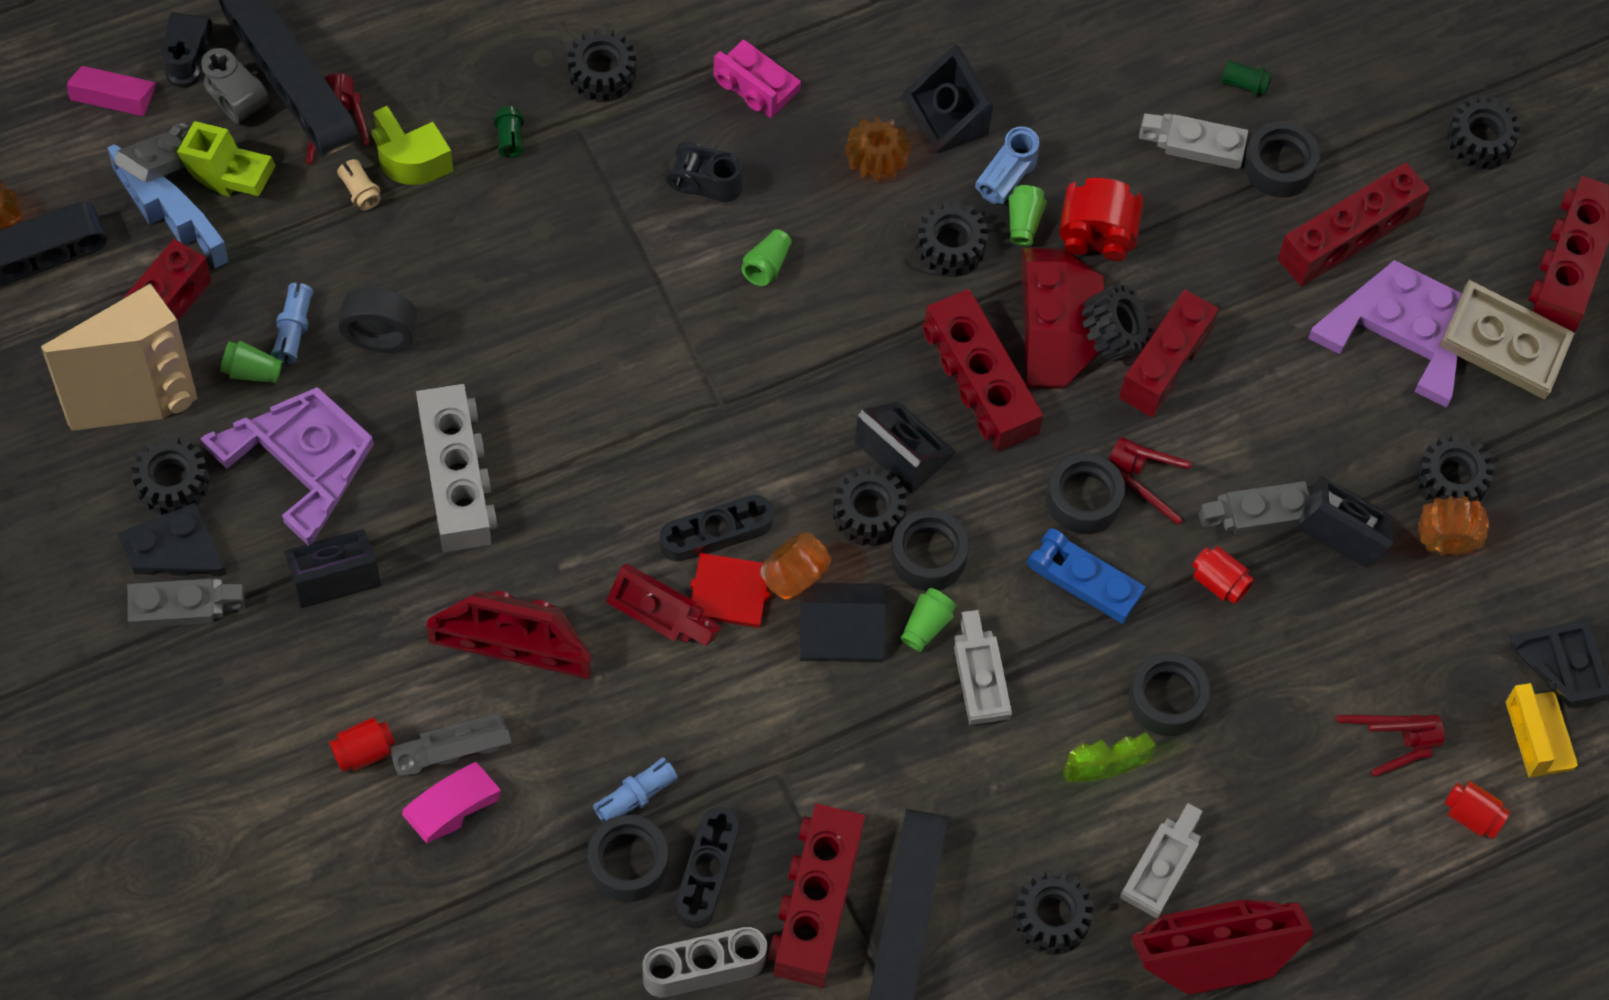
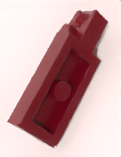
M628 563L621 566L606 599L608 604L674 642L680 639L688 643L692 638L708 646L711 642L715 641L721 628L719 624L702 615L705 609L700 605H696L697 602Z

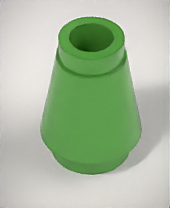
M1020 185L1015 187L1013 194L1009 196L1010 241L1013 244L1019 246H1030L1033 244L1047 205V201L1044 199V191L1038 187Z
M775 229L743 257L742 273L747 280L758 286H766L777 279L789 247L792 244L789 235L782 230Z
M239 340L238 344L229 341L225 349L220 372L229 374V379L277 383L283 360L276 359L274 356Z
M929 588L925 594L919 595L901 640L912 649L921 652L924 646L954 618L952 612L956 608V604L942 592Z

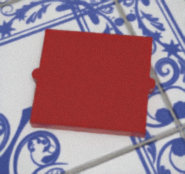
M700 553L696 577L690 582V588L693 590L691 600L697 602L696 605H700L705 609L702 615L707 616L713 621L760 628L764 602L769 600L770 595L767 591L771 564Z

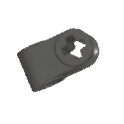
M216 48L208 51L203 56L201 64L202 71L205 74L204 88L234 123L242 122L270 103L269 95L262 83L248 72L235 58L233 53L226 49Z

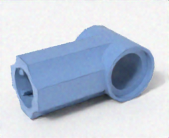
M1016 127L1007 133L1003 147L976 181L975 188L984 199L993 204L1000 203L1003 205L1022 178L1035 169L1039 150L1037 134L1027 127ZM1024 149L1028 152L1025 154H1020L1015 152L1014 150Z

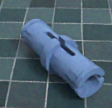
M297 283L288 285L283 312L277 316L276 324L279 329L271 356L283 360V363L285 362L286 355H288V364L296 362L301 336L308 329L309 322L306 316L311 297L313 296V289L303 283H300L299 292H296Z
M662 757L634 778L629 776L624 779L622 786L593 804V808L602 822L625 815L637 807L642 809L649 804L648 799L677 781L678 776L671 764L667 763V760Z

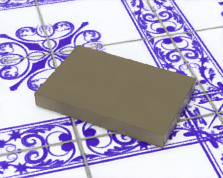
M1469 280L1463 288L1439 347L1545 400L1552 390L1575 333Z

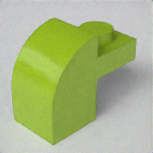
M388 106L373 112L375 128L371 132L378 146L380 168L389 178L402 184L420 185L453 172L451 149L433 122L405 134Z
M196 121L193 122L177 150L183 165L198 182L228 197L231 196L233 190L259 196L276 166L271 156L237 148L228 129Z

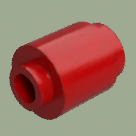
M1220 546L1215 547L1213 550L1206 547L1192 564V567L1196 569L1193 578L1223 602L1229 600L1236 605L1255 582V579L1249 575L1250 570Z
M374 717L337 733L338 738L328 742L342 773L350 769L356 772L390 756L389 746L395 744L387 723L383 721L378 724Z
M1468 780L1464 786L1457 782L1444 801V804L1450 807L1446 814L1447 816L1478 836L1486 835L1491 839H1494L1501 830L1511 812L1503 807L1504 802L1471 780Z

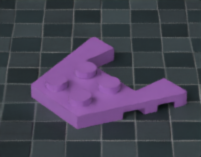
M1394 260L1312 328L1308 339L1340 354L1356 325L1359 324L1422 355L1431 361L1421 377L1415 392L1447 408L1453 396L1457 355L1439 347V344L1461 293Z
M318 387L270 407L271 411L251 420L247 417L234 422L233 428L216 435L213 431L200 439L202 446L226 469L260 443L297 477L310 492L285 512L282 517L284 523L308 546L316 539L374 445L372 436Z

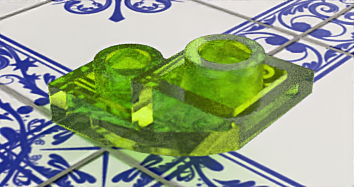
M1147 732L1135 739L1132 736L1123 738L1112 747L1111 751L1102 739L1091 746L1088 743H1083L1068 754L1063 776L1067 782H1087L1121 775L1148 763L1152 758L1156 745Z

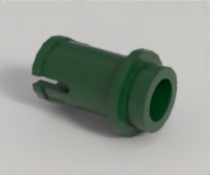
M1228 60L1221 83L1253 91V96H1258V93L1266 95L1272 73L1266 72L1265 67H1261V69L1252 68Z
M502 107L494 117V125L498 128V153L506 158L507 148L509 147V157L516 158L523 153L521 127L524 125V117L516 107Z

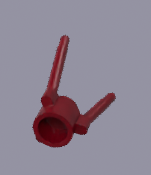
M333 73L324 78L345 109L349 111L350 107L353 108L365 146H369L371 140L361 108V95L354 92L353 79L343 73ZM309 141L305 162L311 165L316 148Z
M1120 437L1113 448L1109 461L1119 469L1128 486L1174 523L1180 525L1183 521L1182 518L1131 475L1133 473L1140 475L1147 464L1148 458L1184 469H1190L1192 463L1176 456L1144 448L1140 444Z
M1420 714L1410 716L1337 715L1335 717L1337 723L1369 724L1368 730L1371 732L1402 731L1405 745L1414 748V751L1371 770L1373 777L1390 772L1417 759L1431 758V748L1441 747L1444 743V727L1437 714L1424 716Z

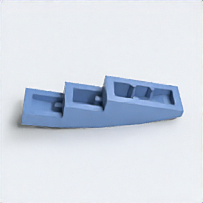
M114 144L107 148L115 173L149 225L164 218L179 242L187 245L196 240L215 269L229 262L223 239L204 214L173 183L164 176L144 183L114 163L117 151L121 149Z

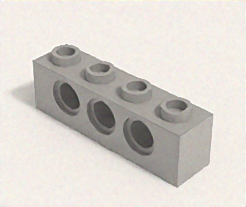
M464 384L416 391L442 551L444 553L491 545L490 530L497 529V520L494 504H485L484 493H490L491 487L487 468L479 470L477 459L485 457L481 433L473 434L471 422H478L475 398L467 399ZM450 428L460 430L458 433L453 435H447L443 433L445 430ZM454 464L466 465L462 470L455 471L449 469ZM462 499L472 501L470 505L465 507L455 505L456 502Z

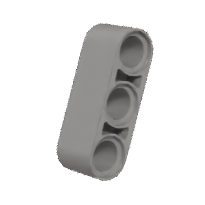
M742 927L656 947L650 950L643 960V984L651 995L662 998L752 978L764 969L767 941L758 929ZM750 946L757 950L758 955L752 959H743L736 954V951L740 947ZM700 956H709L715 960L716 964L712 968L701 969L693 961ZM659 965H665L670 967L674 973L666 979H658L651 974V971Z

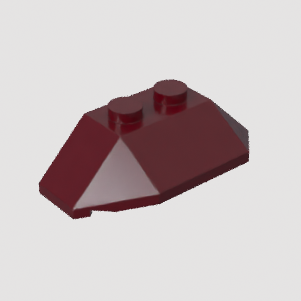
M1022 248L1025 385L1030 389H1066L1073 382V379L1102 352V350L1097 352L1093 347L1096 344L1095 340L1089 341L1087 337L1090 330L1083 326V321L1087 320V318L1082 316V310L1086 308L1084 303L1089 297L1104 290L1103 275L1062 249Z
M478 591L428 618L426 624L428 643L590 680L592 673L590 653L562 610L555 608L549 602L543 600L523 601L515 599L511 594L503 591H493L492 593Z
M1243 899L1161 915L1148 924L1142 932L1138 931L1133 934L1132 943L1144 969L1189 995L1272 978L1313 936V928L1299 903L1287 902L1282 905L1273 901Z

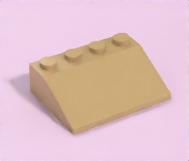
M151 284L41 346L67 424L72 431L164 419L173 413L183 412L193 401L198 399L177 319Z

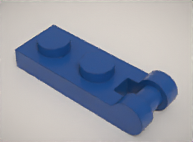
M1052 528L1048 529L1041 539L1043 543L1041 548L1034 550L1027 559L1028 566L1036 573L1124 624L1144 594L1146 586L1068 541L1067 537L1060 531ZM1055 554L1065 559L1062 566L1053 562L1052 559Z

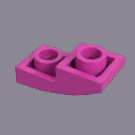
M474 762L426 790L403 809L402 815L426 843H429L460 829L464 816L497 802L501 789L479 764Z

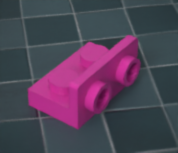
M744 39L727 55L719 51L714 56L713 76L723 88L727 90L732 89L744 98L745 102L753 110L761 111L770 118L780 111L801 90V81Z

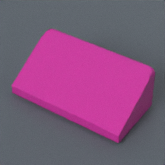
M81 66L70 78L66 87L69 98L72 101L144 117L156 83Z

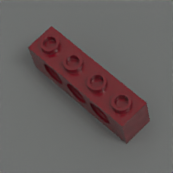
M1405 162L1286 234L1277 259L1302 287L1420 215L1431 189Z
M1581 176L1575 189L1568 187L1560 206V209L1566 211L1564 219L1557 218L1549 238L1556 242L1554 249H1546L1539 266V270L1545 272L1543 280H1535L1528 298L1529 302L1534 303L1533 312L1574 333L1584 316L1609 242V185L1585 176Z
M173 239L123 299L151 284L178 322L212 282L207 259L183 243Z
M970 289L928 305L925 323L922 324L924 336L930 345L935 344L940 352V361L945 373L949 377L953 376L959 385L958 391L964 406L967 409L972 408L977 416V426L984 440H990L996 451L999 452L1039 435L1044 415ZM962 337L967 339L968 342H958L954 338ZM973 369H983V370H985L987 373H986V374H977V373L973 372L972 370H973ZM999 400L1006 405L995 406L990 401Z
M815 803L812 817H803L798 841L805 842L802 856H793L788 880L795 881L792 896L785 894L783 896L778 920L785 921L782 936L773 935L768 960L775 961V977L820 988L825 987L863 833L864 814ZM825 848L833 851L836 857L832 860L824 861L819 859L814 853L819 849ZM810 888H819L827 896L822 900L815 901L809 899L804 892ZM807 927L812 929L817 936L812 940L804 941L797 938L794 932L799 928Z

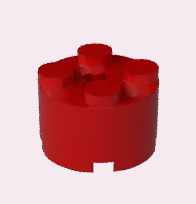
M1087 178L1085 185L1075 187L1076 181L1068 185L1059 231L1061 239L1065 242L1064 249L1074 255H1083L1087 251L1103 253V257L1111 261L1125 260L1127 252L1133 250L1137 245L1144 201L1143 196L1138 192L1137 197L1129 193V185L1106 178Z

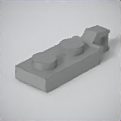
M1144 114L1139 139L1158 142L1157 146L1166 149L1165 154L1240 169L1248 130L1175 114H1164V116Z
M978 610L962 612V619H960L962 635L955 636L954 650L969 725L1011 719L1012 711L996 636L993 637L992 631H982Z
M1187 803L1176 823L1167 818L1164 824H1160L1120 896L1121 899L1155 918L1159 917L1198 848L1201 836L1193 833V830L1200 819L1202 810Z

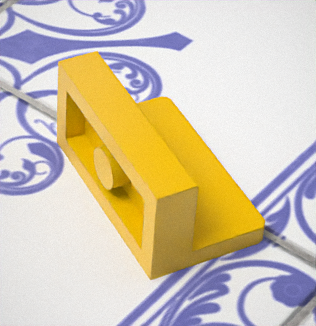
M1531 683L1515 686L1505 703L1528 777L1532 778L1575 770L1578 764L1556 694L1554 692L1534 694Z

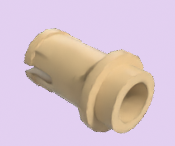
M349 160L346 163L351 169L353 176L346 170L343 164L339 167L337 174L350 191L353 205L360 207L364 211L372 209L381 200L380 188L370 181L359 160Z

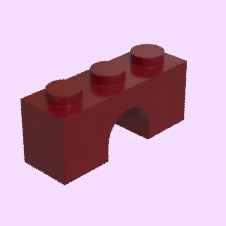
M1184 289L1125 375L1119 399L1153 418L1173 390L1176 378L1187 359H1194L1211 334L1219 308Z

